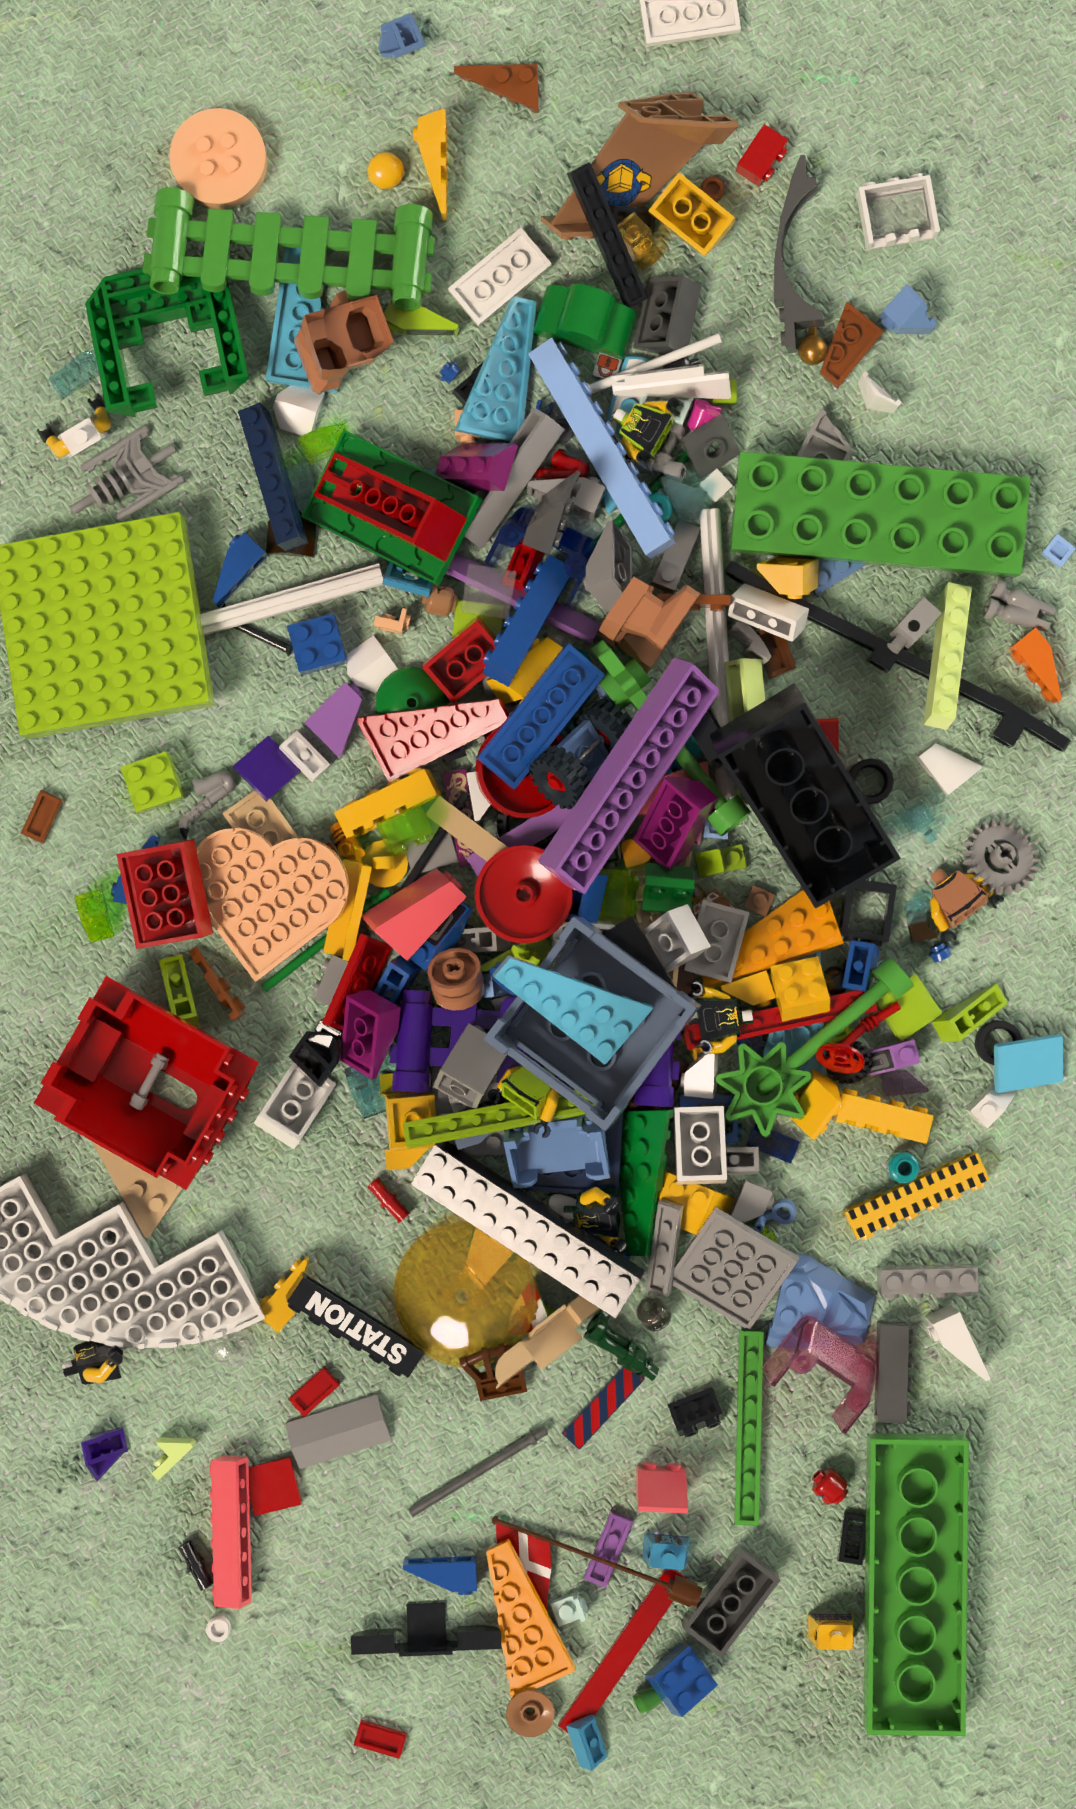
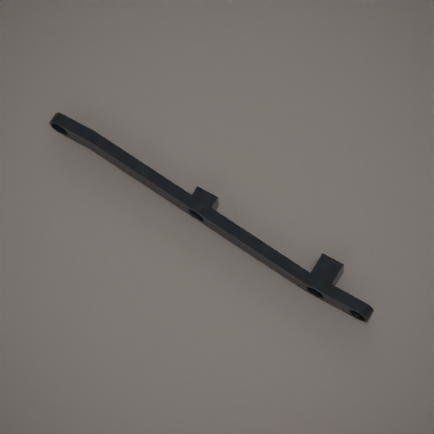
M731 561L724 571L730 578L741 585L744 583L808 608L807 620L871 651L866 661L881 671L889 672L895 663L929 680L930 662L904 649L896 654L888 648V641L803 599H789L788 595L779 594L768 581L736 562ZM960 678L958 695L1000 715L988 735L989 737L1009 749L1015 745L1019 736L1025 730L1052 748L1061 752L1066 751L1071 742L1066 736L1011 702Z

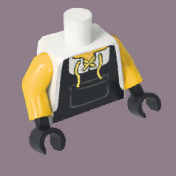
M97 393V398L94 401L90 398L87 400L95 411V415L88 417L58 437L55 436L48 423L46 424L47 429L43 431L37 429L42 441L47 443L56 456L64 457L68 455L69 458H72L108 436L107 431L111 427V421L106 410L105 401L99 393Z

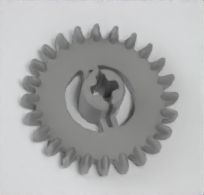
M993 818L989 825L987 821H984L981 824V828L975 826L974 833L968 834L970 841L964 842V846L968 850L962 852V855L968 858L963 861V864L970 866L966 872L975 875L973 880L982 877L983 882L980 888L987 884L988 892L991 893L996 889L997 895H1001L1003 890L1007 895H1011L1013 891L1019 893L1021 887L1027 888L1029 886L1028 881L1035 879V876L1031 873L1039 871V868L1033 865L1041 861V859L1033 857L1040 850L1031 849L1036 840L1027 841L1031 832L1022 835L1023 825L1015 830V821H1011L1006 826L1005 818L1001 819L998 825L996 819ZM999 841H1000V842H1003V843L999 844L998 846L994 843V842H999ZM985 849L990 853L988 857L990 865L995 869H1004L1007 873H997L989 868L985 861ZM1015 857L1017 858L1016 866L1012 863Z

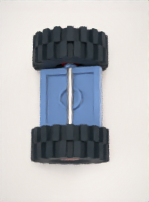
M605 700L596 701L577 720L578 726L557 746H549L529 766V770H531L529 773L530 777L534 778L532 780L533 784L539 787L537 789L539 793H544L546 800H552L553 805L557 806L559 804L561 809L567 808L568 810L575 806L632 721L627 718L629 715L626 712L622 713L620 711L621 708L618 705L614 707L610 701L607 703Z

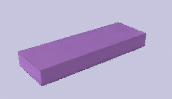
M610 1510L593 1555L616 1563L632 1526L633 1519ZM590 1559L583 1578L606 1588L614 1568Z

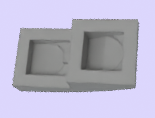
M736 620L730 626L727 633L745 646L741 653L743 656L749 659H761L762 666L771 658L769 650L759 635L748 624Z

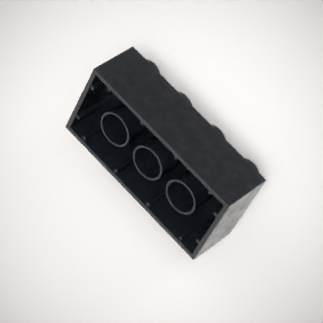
M795 683L709 734L717 756L815 909L901 859L881 822Z

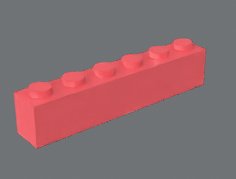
M222 1455L212 1459L209 1468L211 1476L210 1499L212 1500L210 1519L212 1524L211 1547L213 1549L212 1572L214 1578L212 1595L214 1597V1607L240 1609L252 1603L248 1457Z

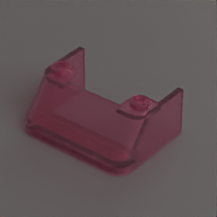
M805 1316L793 1327L764 1364L762 1370L770 1385L775 1387L789 1368L796 1373L804 1374L809 1372L817 1363L850 1385L851 1389L847 1392L845 1399L832 1414L841 1432L846 1434L870 1403L877 1364L872 1356L812 1316Z

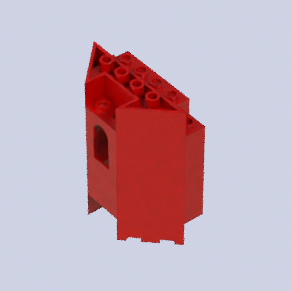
M106 976L95 996L89 997L77 1019L80 1022L58 1061L52 1062L42 1079L41 1084L43 1087L34 1104L55 1115V1121L156 1178L162 1176L187 1190L203 1164L207 1166L214 1155L213 1149L217 1144L221 1143L226 1134L223 1130L227 1122L232 1123L238 1113V1110L235 1109L237 1104L244 1102L250 1092L248 1085L259 1062ZM157 1052L170 1059L166 1069H161V1071L191 1087L196 1092L197 1101L191 1109H180L152 1092L148 1093L146 1098L149 1101L143 1110H139L129 1104L133 1093H138L153 1066L150 1062Z

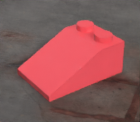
M642 1462V1465H636L635 1495L638 1511L688 1514L685 1467H681L678 1463L656 1466L654 1462Z

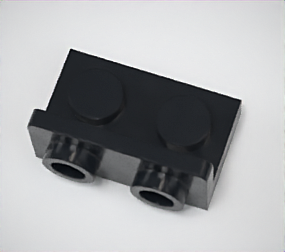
M712 1387L667 1404L679 1436L691 1437L697 1434L699 1429L704 1427L708 1429L714 1428L725 1419Z

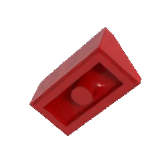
M518 540L502 583L524 592L530 578L535 580L536 575L534 572L539 562L543 560L545 553L523 545V541Z

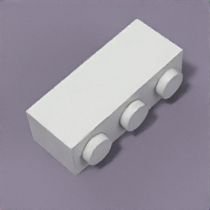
M744 583L731 596L728 616L793 642L805 629L809 609Z

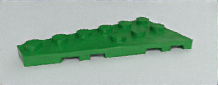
M674 1109L627 1110L623 1113L620 1187L628 1256L651 1255L655 1228L653 1221L658 1207V1191L662 1190L667 1159L665 1145L666 1140L670 1139L671 1130L668 1129L670 1118H673Z

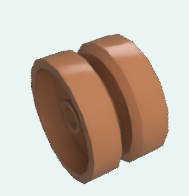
M452 948L440 952L431 960L428 966V978L437 1004L444 1009L456 1011L470 1008L481 1000L485 993V981L480 961L473 952L462 948Z

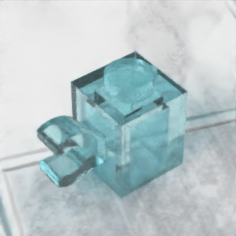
M922 800L897 815L910 835L920 832L927 844H931L938 839L935 832L928 826L935 819Z

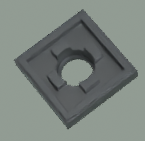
M719 414L680 439L700 479L729 462L740 453L728 423L722 414ZM718 442L720 444L719 450L715 449L707 456L708 446L711 443Z

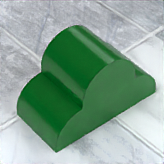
M571 284L568 288L560 285H548L537 315L533 335L546 339L552 337L556 342H562L563 344L595 354H599V352L622 359L623 362L637 319V313L633 309L615 302V298L611 294L593 286Z

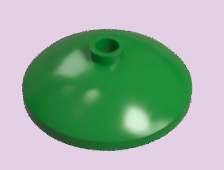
M405 667L392 672L383 680L376 695L377 714L448 705L446 694L424 669L418 667ZM410 698L416 700V706L413 708L407 705V700Z

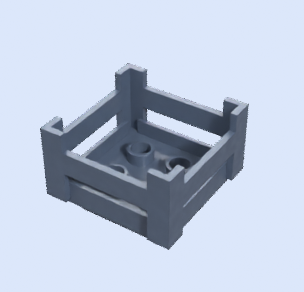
M573 917L559 935L560 939L539 967L549 970L569 941H571L551 968L552 971L607 989L609 992L627 996L632 1000L644 1002L653 1007L652 1011L606 1064L599 1061L527 1003L515 1019H513L525 1003L518 996L502 1018L496 1021L483 1040L503 1055L508 1054L585 1112V1116L606 1131L616 1122L627 1107L628 1102L701 1005L683 991L676 990L601 934L602 931L583 917ZM517 1047L521 1048L523 1051H525L527 1054H529L531 1057H533L535 1060H537L539 1063H541L543 1066H545L547 1069H549L551 1072L557 1075L560 1079H562L564 1082H566L568 1085H570L572 1088H574L576 1091H578L580 1094H582L584 1097H586L588 1100L594 1103L595 1106H593L591 1103H589L587 1100H585L583 1097H581L579 1094H577L575 1091H573L571 1088H569L567 1085H565L563 1082H561L559 1079H557L555 1076H553L551 1073H549L547 1070H545L543 1067H541L539 1064H537L535 1061H533L531 1058H529L527 1055H525L523 1052L517 1049Z

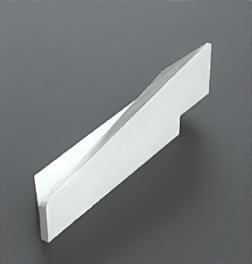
M703 364L611 376L612 389L615 396L731 398L729 371L704 374Z

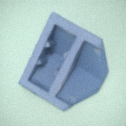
M412 13L381 25L378 48L382 58H398L425 47L424 40Z

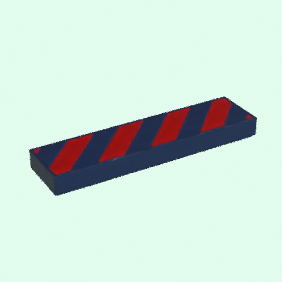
M622 1366L562 1431V1434L580 1450L645 1380V1377H641Z

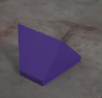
M123 1428L89 1434L81 1441L85 1465L97 1482L123 1453L128 1452Z

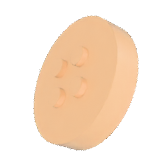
M221 108L200 111L184 121L173 137L170 147V165L173 175L180 189L190 193L194 198V202L203 207L221 210L237 207L256 194L266 176L268 160L262 137L250 120L235 111Z

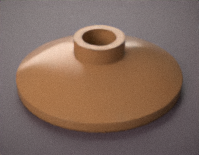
M521 1691L514 1695L507 1705L506 1719L508 1725L515 1733L524 1737L542 1735L553 1723L554 1706L551 1700L540 1691ZM532 1707L534 1711L527 1712L526 1708Z

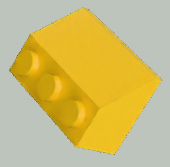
M678 172L648 210L649 213L704 257L722 241L735 224V217L680 172Z
M548 637L540 640L536 638L509 687L492 678L487 679L486 682L496 697L501 698L504 704L521 700L563 647Z

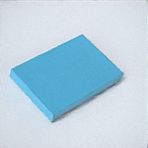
M1054 1034L994 1044V1083L996 1092L1002 1093L1063 1082L1062 1035Z

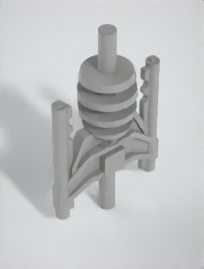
M144 425L81 464L80 469L90 473L95 470V466L103 465V461L108 462L116 457L112 463L115 475L112 476L108 471L103 472L105 481L102 482L96 476L93 478L96 486L92 487L90 483H87L85 488L89 495L69 507L72 513L75 515L95 503L99 510L105 509L104 501H107L112 506L115 504L112 496L116 495L121 500L124 498L121 490L125 488L128 493L130 491L132 495L141 496L136 498L134 503H128L126 508H120L116 511L115 519L121 522L162 495L168 494L179 487L185 480L183 476L179 475L177 477L175 474L170 478H166L158 474L153 468L159 462L176 453L172 444L146 458L141 451L140 441L149 436L147 433L150 428Z

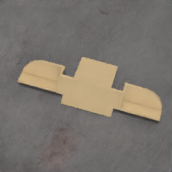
M579 1295L567 1306L564 1304L535 1326L526 1339L510 1348L497 1361L495 1377L498 1385L496 1389L533 1361L543 1370L583 1338L576 1330V1327L595 1314L600 1308Z

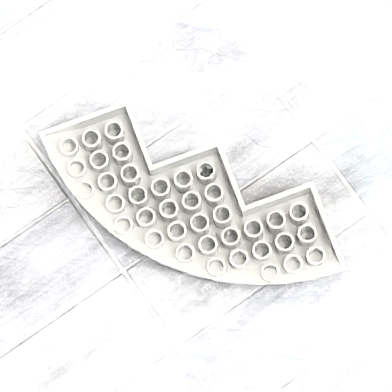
M27 1173L0 1187V1299L8 1305H12L24 1316H29L39 1321L40 1324L49 1329L64 1332L80 1340L94 1341L107 1346L116 1345L118 1347H136L138 1349L173 1348L216 1339L242 1330L266 1318L247 1274L223 1230L158 1264L125 1202L116 1205L61 1236ZM110 1230L115 1232V1239L108 1238V1235L111 1233Z

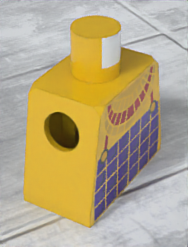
M808 1614V1639L818 1649H853L854 1614Z

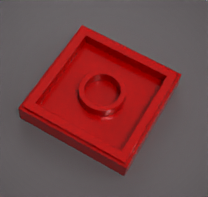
M291 1456L249 1466V1496L254 1516L302 1504Z

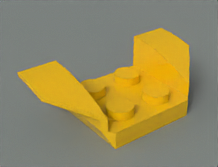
M393 1073L379 1074L380 1094L385 1096L388 1127L389 1148H385L386 1170L411 1168L429 1148L435 1145L430 1144L407 1149L403 1123L436 1117L435 1095L431 1092L392 1090Z

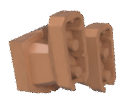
M346 291L337 293L329 308L306 314L301 324L302 329L299 330L294 340L311 390L318 395L328 390H337L343 380V376H346L347 370L367 364L370 365L394 342L377 295L351 301L347 298Z
M633 577L604 619L598 631L599 636L611 648L616 645L631 659L634 658L645 673L648 674L700 595L699 592L688 585L683 586L663 602L652 594L653 586Z

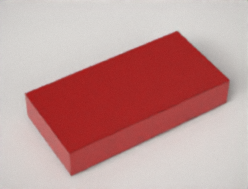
M324 1366L291 1395L288 1400L305 1417L339 1387L340 1382Z
M361 1719L354 1746L400 1759L407 1733Z

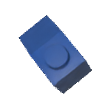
M851 940L842 988L867 992L874 978L872 970L877 967L880 949L874 943Z

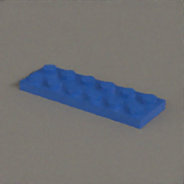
M566 643L477 755L476 759L508 786L516 789L530 771L529 766L550 746L605 674L572 645Z

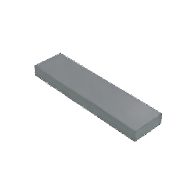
M661 1199L658 1201L646 1290L668 1297L671 1295L684 1206Z

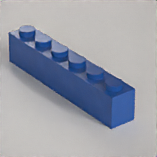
M551 555L547 557L544 563L542 561L539 562L534 572L537 575L535 580L530 578L524 589V592L527 594L525 597L520 596L514 606V609L517 610L514 615L509 614L504 623L505 632L499 631L493 643L496 646L494 651L489 649L485 655L483 663L486 666L483 674L507 687L510 686L568 584L574 571L572 566Z

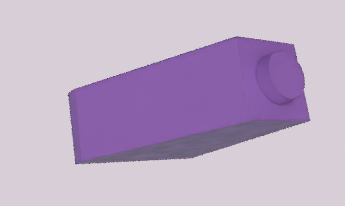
M346 682L304 722L340 759L344 756L357 721L356 718H358L364 703L360 697L363 693L354 684L349 686Z

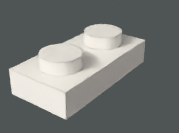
M298 730L279 746V749L311 782L315 781L331 765Z

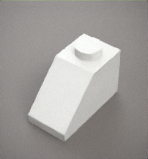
M708 1054L703 1058H697L689 1065L686 1072L682 1073L681 1087H684V1096L714 1098L717 1092L716 1076L718 1075L719 1054Z
M993 1081L965 1110L982 1127L988 1128L1006 1110L1016 1092L998 1093L995 1091V1083Z

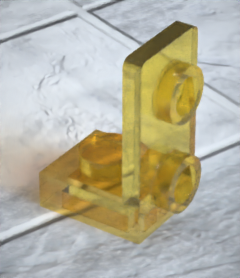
M634 212L617 225L622 238L631 247L638 266L642 271L653 265L660 258L661 255L651 229Z

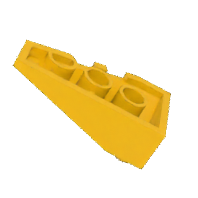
M440 109L418 118V126H413V141H418L419 152L442 221H447L446 109Z

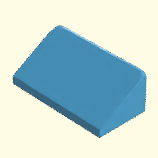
M593 1714L566 1726L580 1767L592 1771L608 1757Z

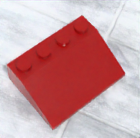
M194 839L116 854L136 949L203 938L213 934Z

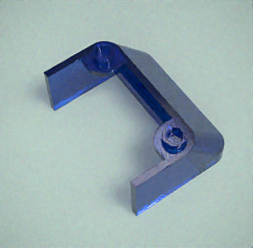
M526 507L519 508L501 527L484 561L488 569L493 570L504 546L513 548L522 542L535 511ZM567 527L566 531L561 530L563 536L559 546H553V548L568 555L564 563L565 572L568 576L577 580L567 600L568 607L573 610L585 587L583 578L586 577V565L598 542Z

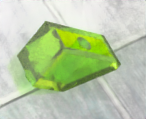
M344 423L320 427L298 437L310 465L331 456L343 430L347 431Z

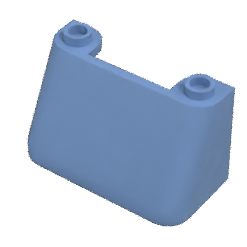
M585 1115L548 1122L551 1132L547 1138L542 1137L544 1133L543 1126L539 1129L538 1134L533 1132L534 1125L504 1130L503 1143L513 1189L533 1186L538 1180V1174L585 1169L586 1175L590 1179L602 1180L610 1178L605 1131Z

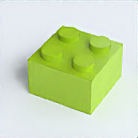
M167 751L120 767L135 812L138 814L186 799L171 754Z

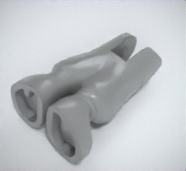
M998 576L988 595L990 598L984 605L982 618L991 620L994 616H998L1006 623L1022 625L1033 629L1036 627L1037 630L1048 632L1050 623L1037 618V615L1040 613L1054 616L1056 608L1020 589H1007L1005 577ZM997 600H1002L1008 605H1001Z

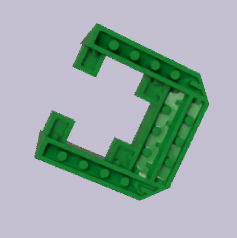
M143 268L106 276L101 280L86 301L85 306L107 412L136 417L137 412L158 408L152 382L130 387L123 349L145 344L142 327L187 317L191 333L209 328L214 329L221 365L199 370L205 396L229 391L231 395L249 379L228 279L225 290L213 293L206 291L202 287L201 277L183 276L179 284V291L170 295L153 291L150 288V275L143 273Z

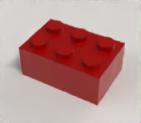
M477 616L423 662L422 668L454 704L487 676L483 674L486 666L483 660L489 649L494 651L496 646L493 643L496 636L481 618Z

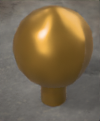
M814 327L808 329V336L800 342L798 347L800 359L808 365L821 363L827 355L826 343L818 336V330Z

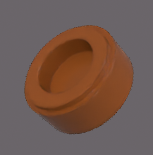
M708 177L702 182L701 190L715 202H718L724 195L725 186L721 179Z

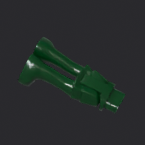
M602 1309L598 1310L588 1323L587 1331L583 1337L590 1343L617 1357V1364L623 1365L625 1369L641 1377L645 1375L653 1381L659 1371V1368L653 1364V1358H647V1353L633 1339L629 1340L616 1333L608 1325L610 1315Z

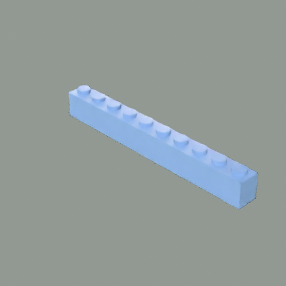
M551 337L529 352L528 355L643 552L652 559L676 544L672 537L675 535V532L668 522L664 524L660 517L663 515L661 508L656 502L652 503L648 497L651 494L645 482L640 483L637 478L639 474L638 469L632 461L630 463L627 461L625 455L628 453L620 441L617 443L613 437L616 434L609 421L605 423L601 417L604 412L597 401L593 403L589 395L592 394V391L585 381H580L578 377L580 371L573 361L570 363L566 355L569 352L562 342H556Z

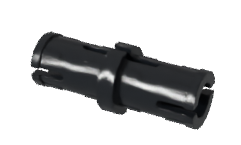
M192 1540L180 1545L178 1550L188 1566L186 1569L188 1573L191 1572L200 1591L214 1584L204 1565L205 1561L203 1558H200Z

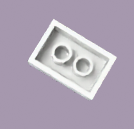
M724 1106L674 1108L677 1185L726 1183Z

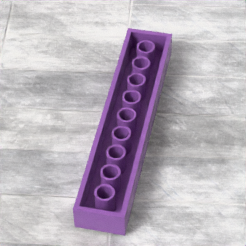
M673 658L538 859V863L566 886L582 894L586 893L720 692L693 663Z

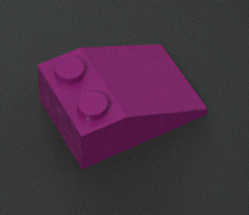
M369 989L347 995L340 1061L371 1080L376 1079L398 1031L401 1007Z

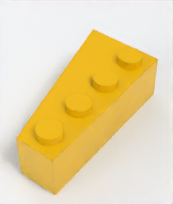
M421 767L415 768L408 772V777L402 780L396 778L388 782L387 787L381 790H372L366 794V797L360 800H353L344 805V808L335 811L334 814L346 838H359L441 796L442 794L430 769L422 770Z
M844 1088L843 1092L839 1091L842 1107L836 1116L833 1115L831 1117L833 1121L843 1124L846 1122L855 1127L869 1128L876 1132L893 1134L897 1137L927 1144L934 1115L927 1113V1108L914 1105L912 1110L904 1108L905 1103L891 1099L889 1104L881 1102L880 1096L867 1093L865 1098L857 1096L858 1091Z

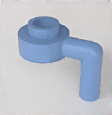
M782 1198L777 1200L772 1210L765 1211L763 1215L756 1217L754 1230L759 1233L762 1232L765 1221L773 1219L777 1223L784 1225L793 1222L797 1212L796 1205L789 1199ZM781 1207H786L789 1211H782Z

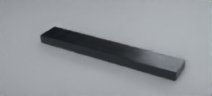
M586 162L568 172L567 176L622 303L631 308L646 300L648 296L590 162Z

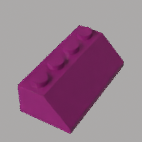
M667 776L664 778L633 840L664 869L670 871L688 856L719 797L701 781Z

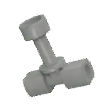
M674 423L667 434L668 438L662 453H656L655 459L652 461L647 460L645 464L648 468L646 469L636 462L635 466L638 471L649 475H654L655 472L664 473L667 479L682 482L687 469L683 463L674 462L671 454L676 441H681L680 439L684 437L685 428Z

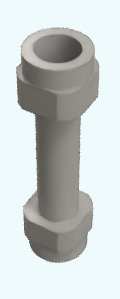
M158 1052L153 1056L150 1062L153 1066L138 1093H133L129 1103L131 1106L143 1110L149 1101L146 1097L161 1069L165 1070L170 1060L168 1057Z

